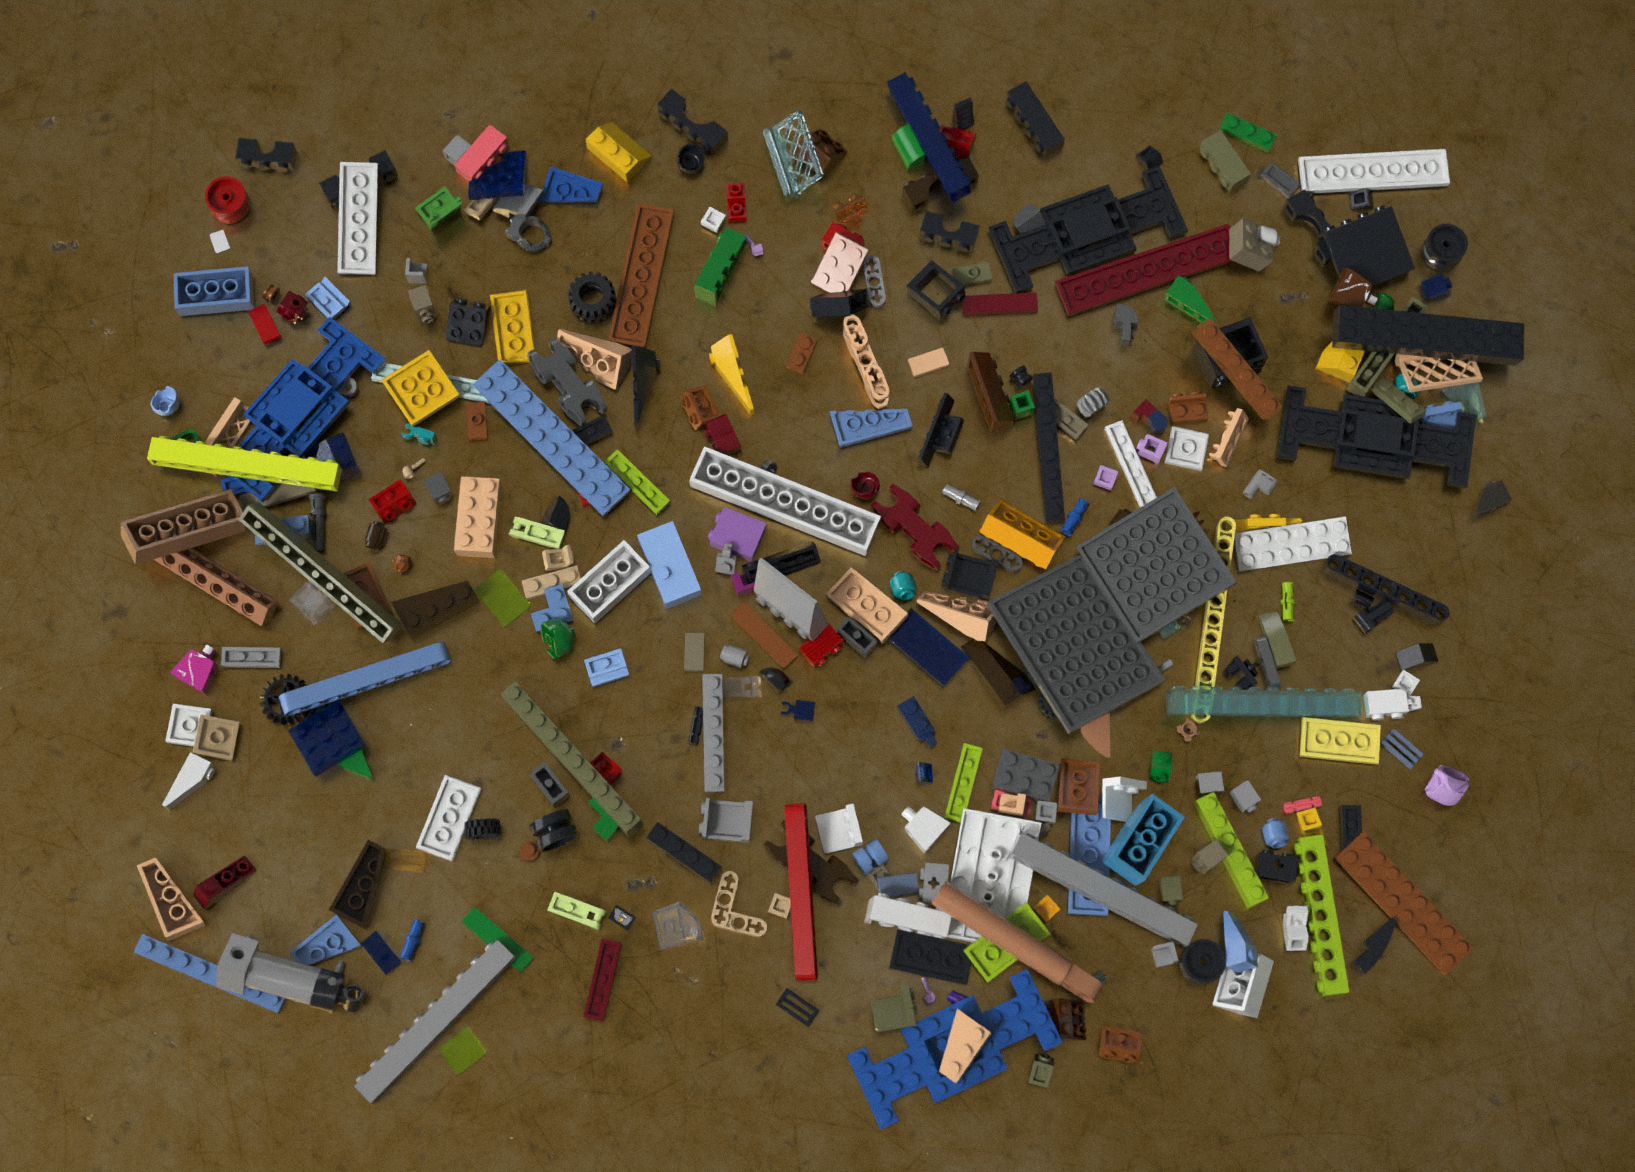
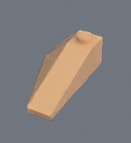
M559 329L557 340L571 352L575 360L583 366L582 369L592 373L596 377L595 380L615 390L618 389L630 368L632 349L619 343Z

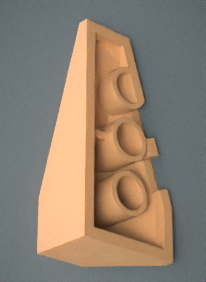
M924 591L917 599V603L977 641L985 642L992 634L997 622L987 606L989 601L978 599V602L966 601V597L951 599L947 594Z

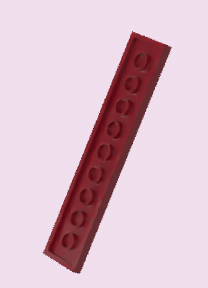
M1229 223L1055 281L1067 315L1071 316L1173 282L1177 276L1188 277L1233 262L1229 260V229L1231 228Z

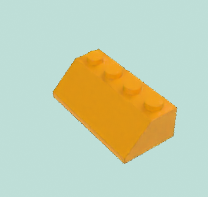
M999 500L990 511L979 531L988 539H993L1006 549L1016 552L1020 557L1026 558L1036 566L1047 569L1066 537L1002 500Z

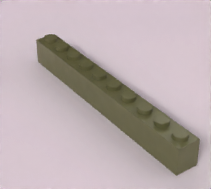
M260 502L246 507L238 519L243 525L379 641L385 643L393 639L403 625Z
M516 682L512 683L501 693L504 701L629 838L644 826L640 817Z

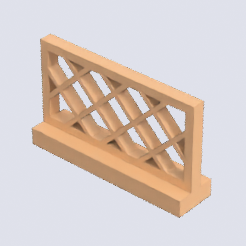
M1396 354L1394 360L1396 366H1399L1409 392L1482 382L1483 379L1477 363L1473 361L1465 363L1461 360L1448 359L1452 361L1451 365L1448 366L1440 362L1444 360L1442 358ZM1431 362L1432 364H1434V366L1432 369H1430L1429 367L1423 365V363ZM1456 363L1464 369L1460 372L1452 368L1453 365ZM1405 365H1413L1416 369L1413 372L1407 369ZM1438 366L1446 370V372L1442 375L1434 371L1435 368ZM1421 369L1427 372L1428 375L1425 378L1417 374V371ZM1466 370H1469L1473 372L1475 376L1469 377L1464 373ZM1450 372L1458 376V378L1452 380L1446 376ZM1433 375L1439 378L1440 381L1433 382L1429 380V377ZM1414 377L1421 381L1422 384L1413 386L1411 380Z

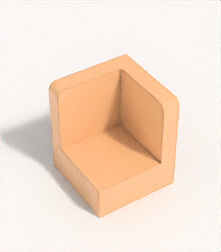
M1019 793L1017 796L1002 794L998 813L1022 817L1026 795Z

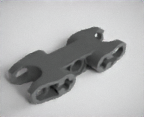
M555 338L549 340L548 345L553 354L551 357H542L534 350L528 352L527 357L535 375L543 384L549 381L553 382L562 394L558 398L560 407L578 425H585L586 418L582 411V408L585 406H591L601 414L607 411V405L598 387L592 380L584 383L580 380L572 369L576 366L575 358Z

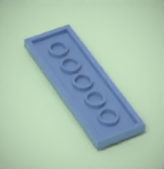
M1098 797L1097 816L1071 813L1070 858L1087 863L1088 867L1092 870L1098 869L1106 874L1105 876L1109 878V867L1102 863V860L1110 847L1111 819L1103 818V798ZM1068 889V914L1108 916L1107 908Z

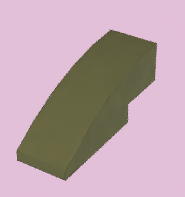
M1278 612L1258 615L1262 633L1267 638L1276 669L1294 665L1296 658Z

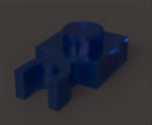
M796 700V705H791L789 702L782 701V706L789 707L787 712L781 711L782 716L794 714V720L813 722L815 702Z

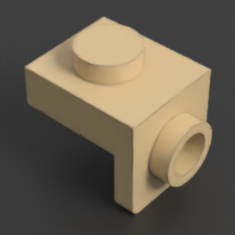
M566 545L562 549H550L542 552L545 570L566 569L573 564L574 553L571 551L570 545Z

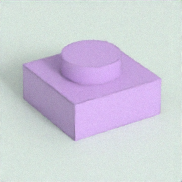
M1100 465L1094 485L1112 490L1118 471Z

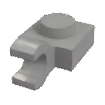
M725 543L723 552H718L715 572L731 575L735 573L737 555H731V543Z

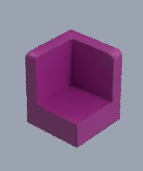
M739 572L731 575L738 597L754 592L755 582L748 584L745 575H739Z

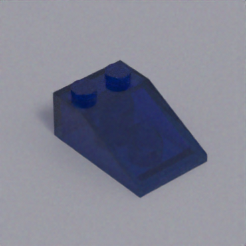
M344 432L320 442L312 447L302 458L313 457L323 462H326V460L336 461L342 469L340 480L361 472Z

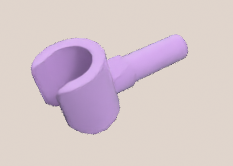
M745 234L753 255H762L763 248L761 243L755 245L749 235Z
M922 977L921 979L927 992L923 996V1000L927 1006L935 1003L936 998L929 987L927 978Z

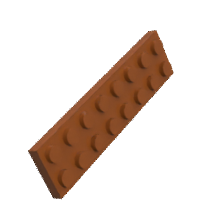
M637 203L608 341L629 347H646L674 209Z
M1364 831L1335 857L1338 863L1391 919L1394 918L1396 920L1395 924L1444 976L1448 975L1474 950L1470 943Z

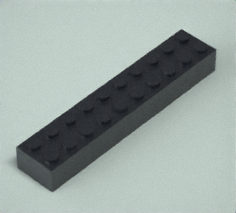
M1339 305L1333 311L1332 348L1516 366L1524 360V323Z

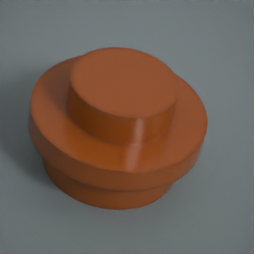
M532 841L523 843L520 847L521 857L526 861L535 860L539 855L537 844Z

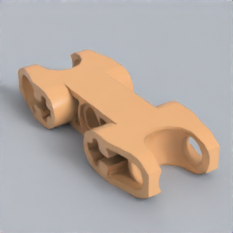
M854 314L844 318L843 330L847 347L857 364L866 392L873 406L877 409L888 406L889 387L885 376L877 364L860 319ZM850 320H854L857 322L858 326L853 323L847 325V322ZM868 359L871 363L865 365L861 361ZM874 398L878 401L885 399V401L882 404H878L875 402Z

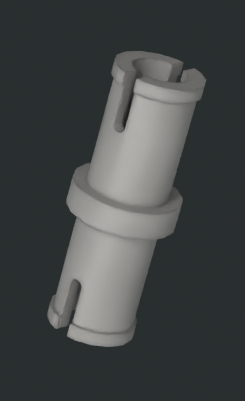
M949 483L946 484L942 492L943 495L956 500L957 504H963L974 511H977L981 504V500L967 494L965 490L961 491L951 486Z

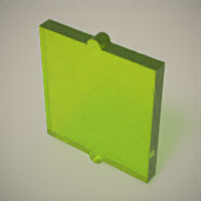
M467 1027L439 1048V1051L447 1060L446 1063L450 1064L458 1075L486 1054V1051L478 1042L479 1039L475 1038Z

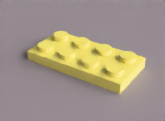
M1303 717L1301 723L1300 757L1377 765L1379 764L1381 725Z

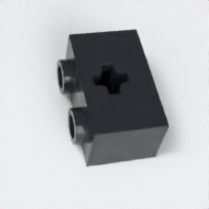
M1262 850V852L1256 854L1254 870L1259 879L1293 884L1296 882L1299 858H1294L1293 854L1289 853L1276 855L1274 851ZM1275 862L1280 867L1278 870H1275V866H1272Z

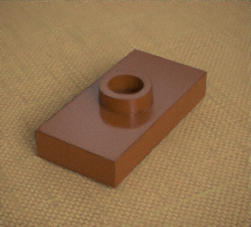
M485 402L466 403L468 440H487Z

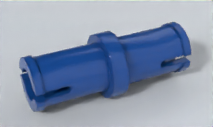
M1079 498L1074 509L1068 513V519L1061 528V532L1067 536L1072 535L1077 524L1081 523L1082 516L1090 505L1089 502Z
M413 920L409 934L405 936L404 940L406 942L400 958L412 961L416 946L420 944L419 938L425 923Z

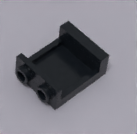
M954 550L953 555L949 554L946 564L950 566L948 573L944 572L942 583L945 584L944 590L989 601L999 560L991 559L990 562L957 553L958 550Z

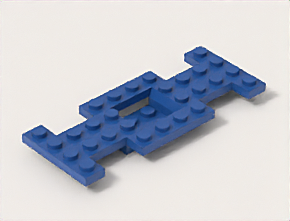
M329 317L317 331L329 340L330 343L308 368L305 365L302 366L293 358L243 414L256 427L238 447L246 451L257 449L263 453L277 452L281 455L287 449L293 455L303 458L350 404L337 391L360 365L375 375L387 362L386 358ZM320 402L321 406L314 412V414L307 420V422L300 428V430L296 432L295 429ZM229 476L262 503L275 490V487L268 481Z
M1028 969L1010 977L1018 995L1017 997L982 1013L974 995L917 1021L915 1026L901 1029L909 1048L877 1064H873L866 1047L847 1055L880 1129L900 1121L891 1102L927 1085L936 1104L1008 1069L1000 1050L1035 1033L1044 1051L1063 1043ZM957 1009L992 1033L959 1083L953 1082L939 1072Z

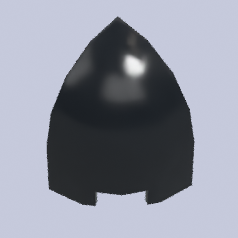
M560 495L548 506L541 524L551 525L565 531L570 512L568 504Z
M764 668L758 672L778 694L783 692L793 682L784 672L777 668Z

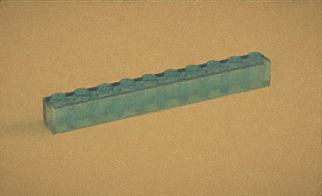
M1173 686L1171 690L1166 692L1167 715L1341 718L1361 716V692H1354V689H1342V692H1335L1334 688L1323 689V692L1316 691V688H1306L1305 691H1298V688H1286V691H1279V688L1272 687L1267 688V691H1260V687H1250L1248 690H1241V687H1230L1229 690H1222V687H1210V690H1203V686H1193L1191 689H1184V686Z

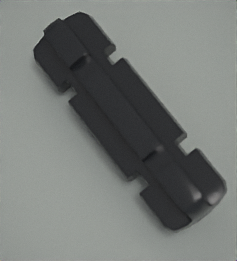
M694 707V717H692L690 727L691 735L688 737V743L692 745H698L699 742L698 735H700L703 721L702 707Z

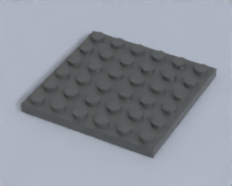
M1175 487L1076 546V549L1137 644L1237 584Z

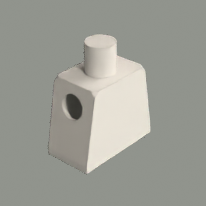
M908 806L901 814L909 821L905 826V831L924 854L950 826L947 820L925 807H922L916 813Z

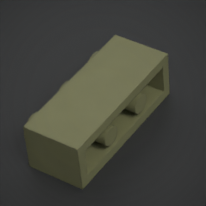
M1221 130L1202 141L1200 153L1204 158L1208 159L1212 171L1219 175L1220 181L1225 188L1227 187L1231 192L1249 181L1250 171Z

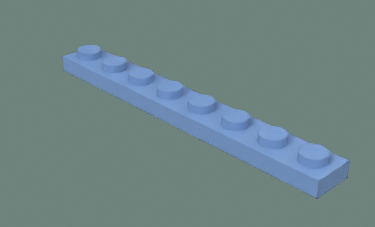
M144 934L141 935L134 953L216 987L217 965ZM246 987L243 995L224 990L278 1014L286 998Z

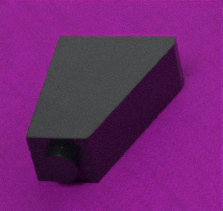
M867 289L819 294L810 298L812 317L852 315L869 307Z

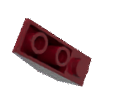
M244 855L199 883L194 890L193 896L202 908L206 910L255 873L256 869Z

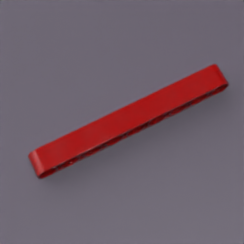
M806 803L785 804L796 981H811L818 979L807 806Z

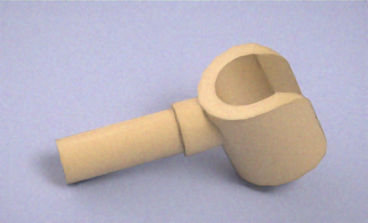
M422 458L414 465L405 466L403 468L404 478L406 480L415 476L413 470L425 463L426 460Z

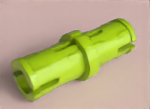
M1293 582L1282 583L1281 605H1283V622L1295 621L1294 605H1296V599H1294Z

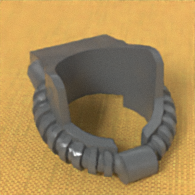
M518 216L511 218L510 227H507L505 231L507 238L516 241L521 248L527 251L530 250V252L543 250L545 246H550L552 238H550L549 227H547L544 221L534 216H529L526 220ZM529 225L530 227H539L544 231L545 239L543 242L531 244L528 240L521 237L522 231Z

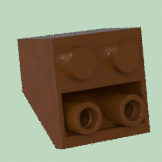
M818 129L804 135L793 154L821 176L828 173L845 156L847 150L843 148L840 142L833 140L826 131Z
M1063 998L1043 1000L1062 1041L1086 1040L1084 1000Z

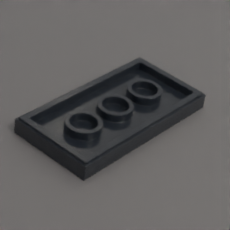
M897 929L889 969L967 986L972 962L963 950L969 945Z

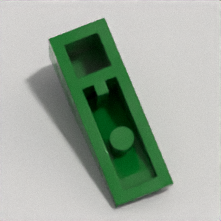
M1177 276L1167 291L1164 300L1201 323L1210 318L1215 323L1214 315L1196 287L1189 279Z

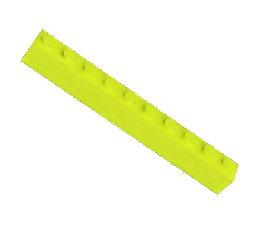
M159 436V438L152 437L147 456L149 462L157 466L338 491L342 473L339 464L333 460L323 462L313 457L302 459L297 455L281 456L277 452L267 454L257 449L246 451L241 447H233L232 449L226 448V446L221 444L207 445V443L201 441L191 443L185 439L170 440V438L165 436Z

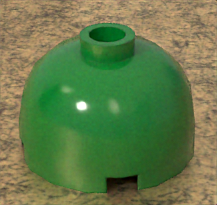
M560 619L542 622L540 626L543 643L547 642L550 647L547 650L548 654L553 659L567 654L572 649L573 638H575L573 627H569L566 622Z

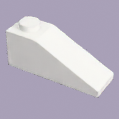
M190 753L162 805L171 810L203 786L214 775L215 765Z

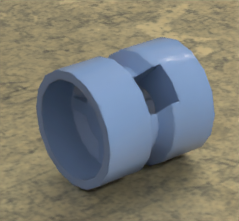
M877 839L867 843L865 849L861 847L852 853L865 875L873 871L875 865L881 866L889 860Z

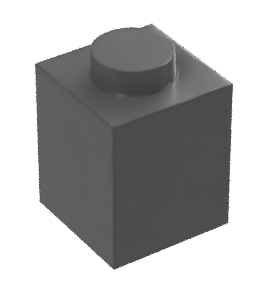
M442 472L424 480L436 505L439 503L444 504L453 497Z

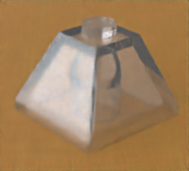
M677 902L652 912L660 950L684 946L704 939L700 920L682 902Z

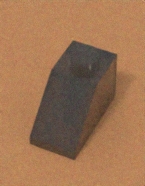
M1492 480L1484 484L1485 487L1479 494L1472 514L1473 519L1507 506L1512 501L1502 480L1497 482Z

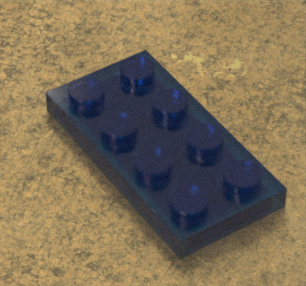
M910 608L907 611L909 616L890 635L888 640L944 687L968 661L969 657L916 611Z

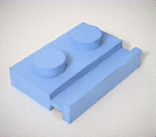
M326 277L305 294L327 318L335 319L348 305H351L350 301Z
M621 648L584 660L592 687L630 676Z

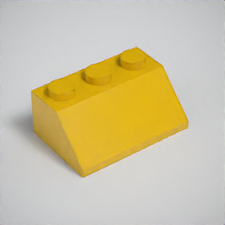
M613 122L597 127L586 138L587 149L627 183L652 158V155Z

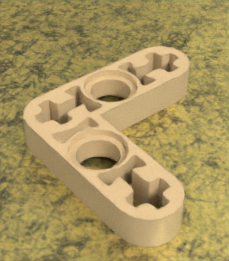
M733 871L725 872L721 877L711 915L712 924L717 928L753 937H763L767 932V924L764 920L731 912L739 878ZM729 875H732L733 880H736L735 883L730 885V890H733V893L728 890H721L722 887L726 889L727 881L724 879L729 878ZM723 894H727L731 898L730 903L727 905H723L719 901L720 896ZM717 906L722 909H729L728 912L724 910L723 918L726 920L721 921V924H718L717 920L714 919L715 916L720 914V909H717ZM737 918H742L745 921V925L741 929L734 927V920ZM748 920H751V925L757 926L758 923H761V927L764 928V930H760L759 933H756L754 928H750L749 932L746 931L748 927Z

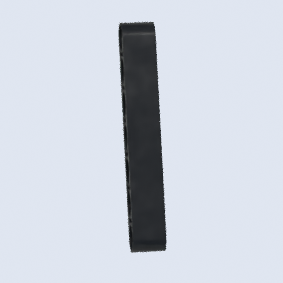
M1330 555L1323 564V570L1327 575L1380 600L1386 599L1391 605L1434 625L1442 624L1450 615L1449 608L1446 605L1342 556ZM1329 562H1335L1337 568L1330 567ZM1347 570H1352L1355 573V577L1349 576ZM1364 578L1371 579L1373 584H1366ZM1382 586L1388 587L1390 593H1385L1382 590ZM1400 594L1405 595L1408 601H1402ZM1417 603L1424 604L1425 610H1421ZM1435 611H1440L1443 614V618H1438L1435 615Z

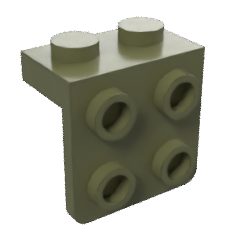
M907 980L899 981L901 996L873 1000L871 1002L877 1032L916 1025L914 1014H918L916 1002H912L915 999L913 987L909 988Z

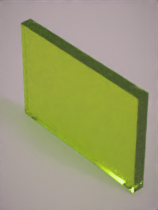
M501 569L474 589L475 594L480 597L504 628L531 607L530 603Z

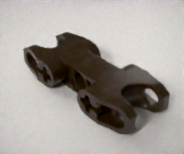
M783 820L781 826L786 831L785 820ZM809 835V845L811 847L815 840ZM767 840L764 843V847L779 864L788 870L787 844L785 846H777ZM810 848L811 875L813 878L812 890L821 898L839 907L842 900L833 891L834 883L838 880H846L856 886L859 883V879L835 855H832L826 861Z

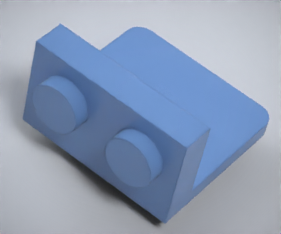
M1448 401L1437 407L1436 405L1426 406L1424 408L1425 415L1420 418L1421 424L1454 429L1456 414L1463 409L1461 402L1454 403V401Z

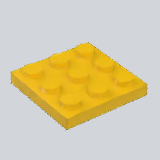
M430 350L381 380L412 427L460 397V394Z

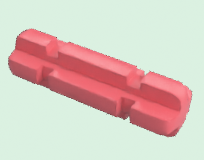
M1315 796L1311 799L1306 798L1296 800L1293 803H1284L1283 808L1285 813L1289 814L1294 811L1308 810L1312 807H1321L1322 800L1320 796Z

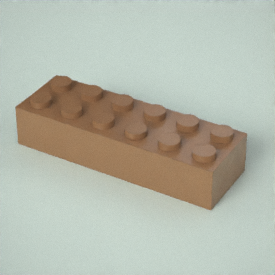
M230 489L122 521L121 538L135 565L245 532V525L238 520L243 511Z

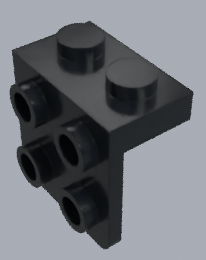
M460 297L454 299L449 304L446 339L472 345H482L486 316L490 313L491 305H486L484 301L468 302V299Z

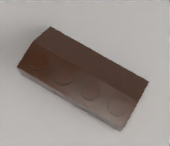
M970 352L967 366L991 433L1013 427L1014 420H1016L1013 409L1009 408L1008 403L1010 400L1007 392H1004L1002 389L1004 384L1001 375H997L995 358H991L988 352Z

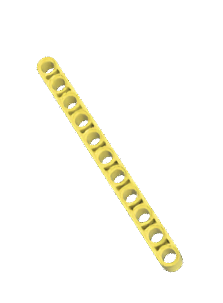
M1224 517L1216 526L1214 548L1230 571L1236 523L1231 517ZM1227 523L1231 530H1223L1221 524ZM1219 542L1227 543L1228 549H1221ZM1227 590L1216 596L1221 603L1219 606L1214 605L1211 600L1207 601L1205 606L1191 709V719L1198 725L1204 724L1211 715ZM1215 616L1218 619V624H1211L1209 617ZM1213 635L1216 640L1215 643H1209L1206 636ZM1204 654H1211L1213 661H1205ZM1203 672L1208 673L1211 678L1210 681H1204L1201 674ZM1200 691L1207 693V700L1200 699ZM1202 710L1205 713V719H1199L1196 716V711Z

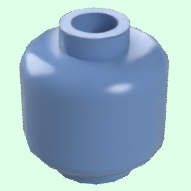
M1278 818L1269 819L1262 827L1265 843L1273 849L1285 847L1290 840L1286 822L1278 820Z

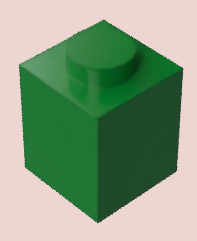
M1029 390L1010 397L1009 404L1011 409L1014 410L1016 420L1033 415L1035 407Z

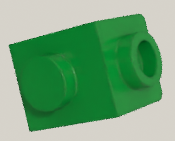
M1153 750L1149 780L1168 783L1172 771V753Z

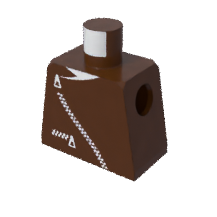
M1345 268L1340 274L1329 302L1355 307H1363L1365 303L1373 307L1378 297L1369 293L1372 287L1369 281L1352 269Z

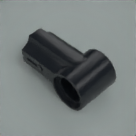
M1383 599L1370 609L1363 610L1353 619L1362 632L1366 634L1375 628L1379 622L1394 613L1393 606L1389 601Z

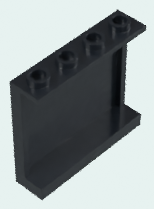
M1385 205L1374 209L1375 213L1369 215L1367 211L1357 215L1358 219L1352 221L1351 218L1340 222L1341 226L1337 228L1334 225L1323 229L1324 233L1319 234V237H1324L1338 277H1340L1343 269L1350 268L1374 286L1415 269L1392 206L1385 208Z

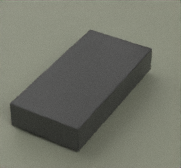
M1273 162L1260 175V178L1286 198H1290L1301 185V183Z

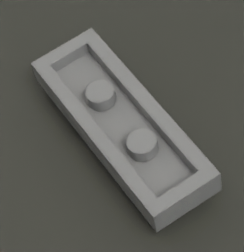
M222 647L221 666L233 668H280L282 649L275 647Z

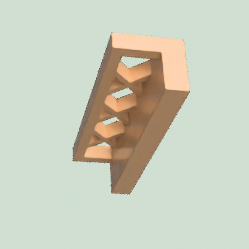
M234 397L205 443L214 446L217 443L228 442L229 448L233 449V447H236L252 423L248 419L239 421L238 417L242 410L246 411L249 407ZM238 426V434L229 437L228 431L230 427Z

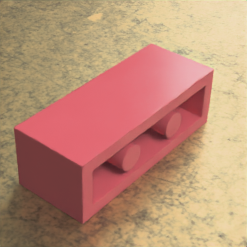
M489 125L455 163L456 172L473 185L476 181H480L485 171L496 163L498 156L504 154L508 149L507 137Z

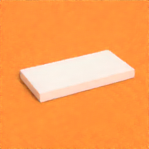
M445 775L416 849L453 862L465 833L464 822L470 820L482 788Z

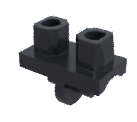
M1237 655L1224 670L1230 678L1237 673L1242 678L1235 683L1240 692L1248 689L1251 691L1258 684L1255 679L1259 675L1255 669L1259 665L1257 662L1251 664L1248 659L1242 662Z

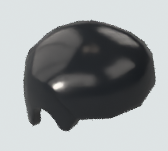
M688 143L682 146L677 155L678 167L685 173L694 174L698 172L705 161V153L702 147L697 144Z

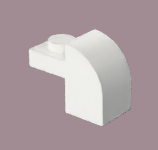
M1287 906V911L1283 916L1284 940L1287 951L1307 950L1309 938L1306 927L1308 917L1307 906Z

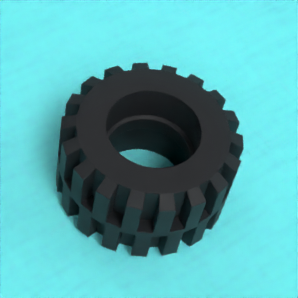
M589 272V275L582 273L581 278L576 277L574 279L575 283L571 282V289H568V298L571 310L577 318L580 316V320L583 322L587 319L588 323H592L593 320L599 323V319H607V314L611 316L613 313L612 309H615L616 295L612 282L608 281L605 275L601 277V273L596 272V275H593V272ZM589 291H598L603 295L602 299L596 304H586L582 301L584 294Z

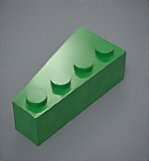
M727 227L723 233L719 234L717 245L712 249L707 263L694 284L696 298L714 306L717 305L747 244L746 235Z

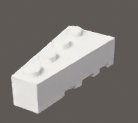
M878 893V896L875 895L869 899L864 923L871 924L872 920L878 921V924L883 927H894L896 925L898 929L913 932V930H917L918 934L945 939L948 935L951 916L937 907L934 910L928 908V905L917 902L914 905L909 904V900L897 898V900L889 899V895Z

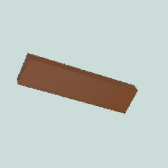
M745 602L730 615L783 670L798 657Z

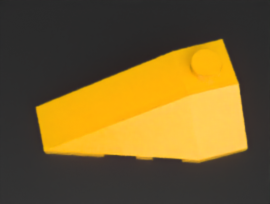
M732 334L711 346V353H709L710 362L715 364L719 374L751 416L754 415L753 404L747 384L745 385L743 369L739 367L740 362Z
M1331 342L1322 352L1315 369L1350 383L1356 374L1365 351L1332 348Z

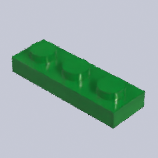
M1228 112L1219 128V131L1221 130L1223 133L1268 153L1277 137V134Z

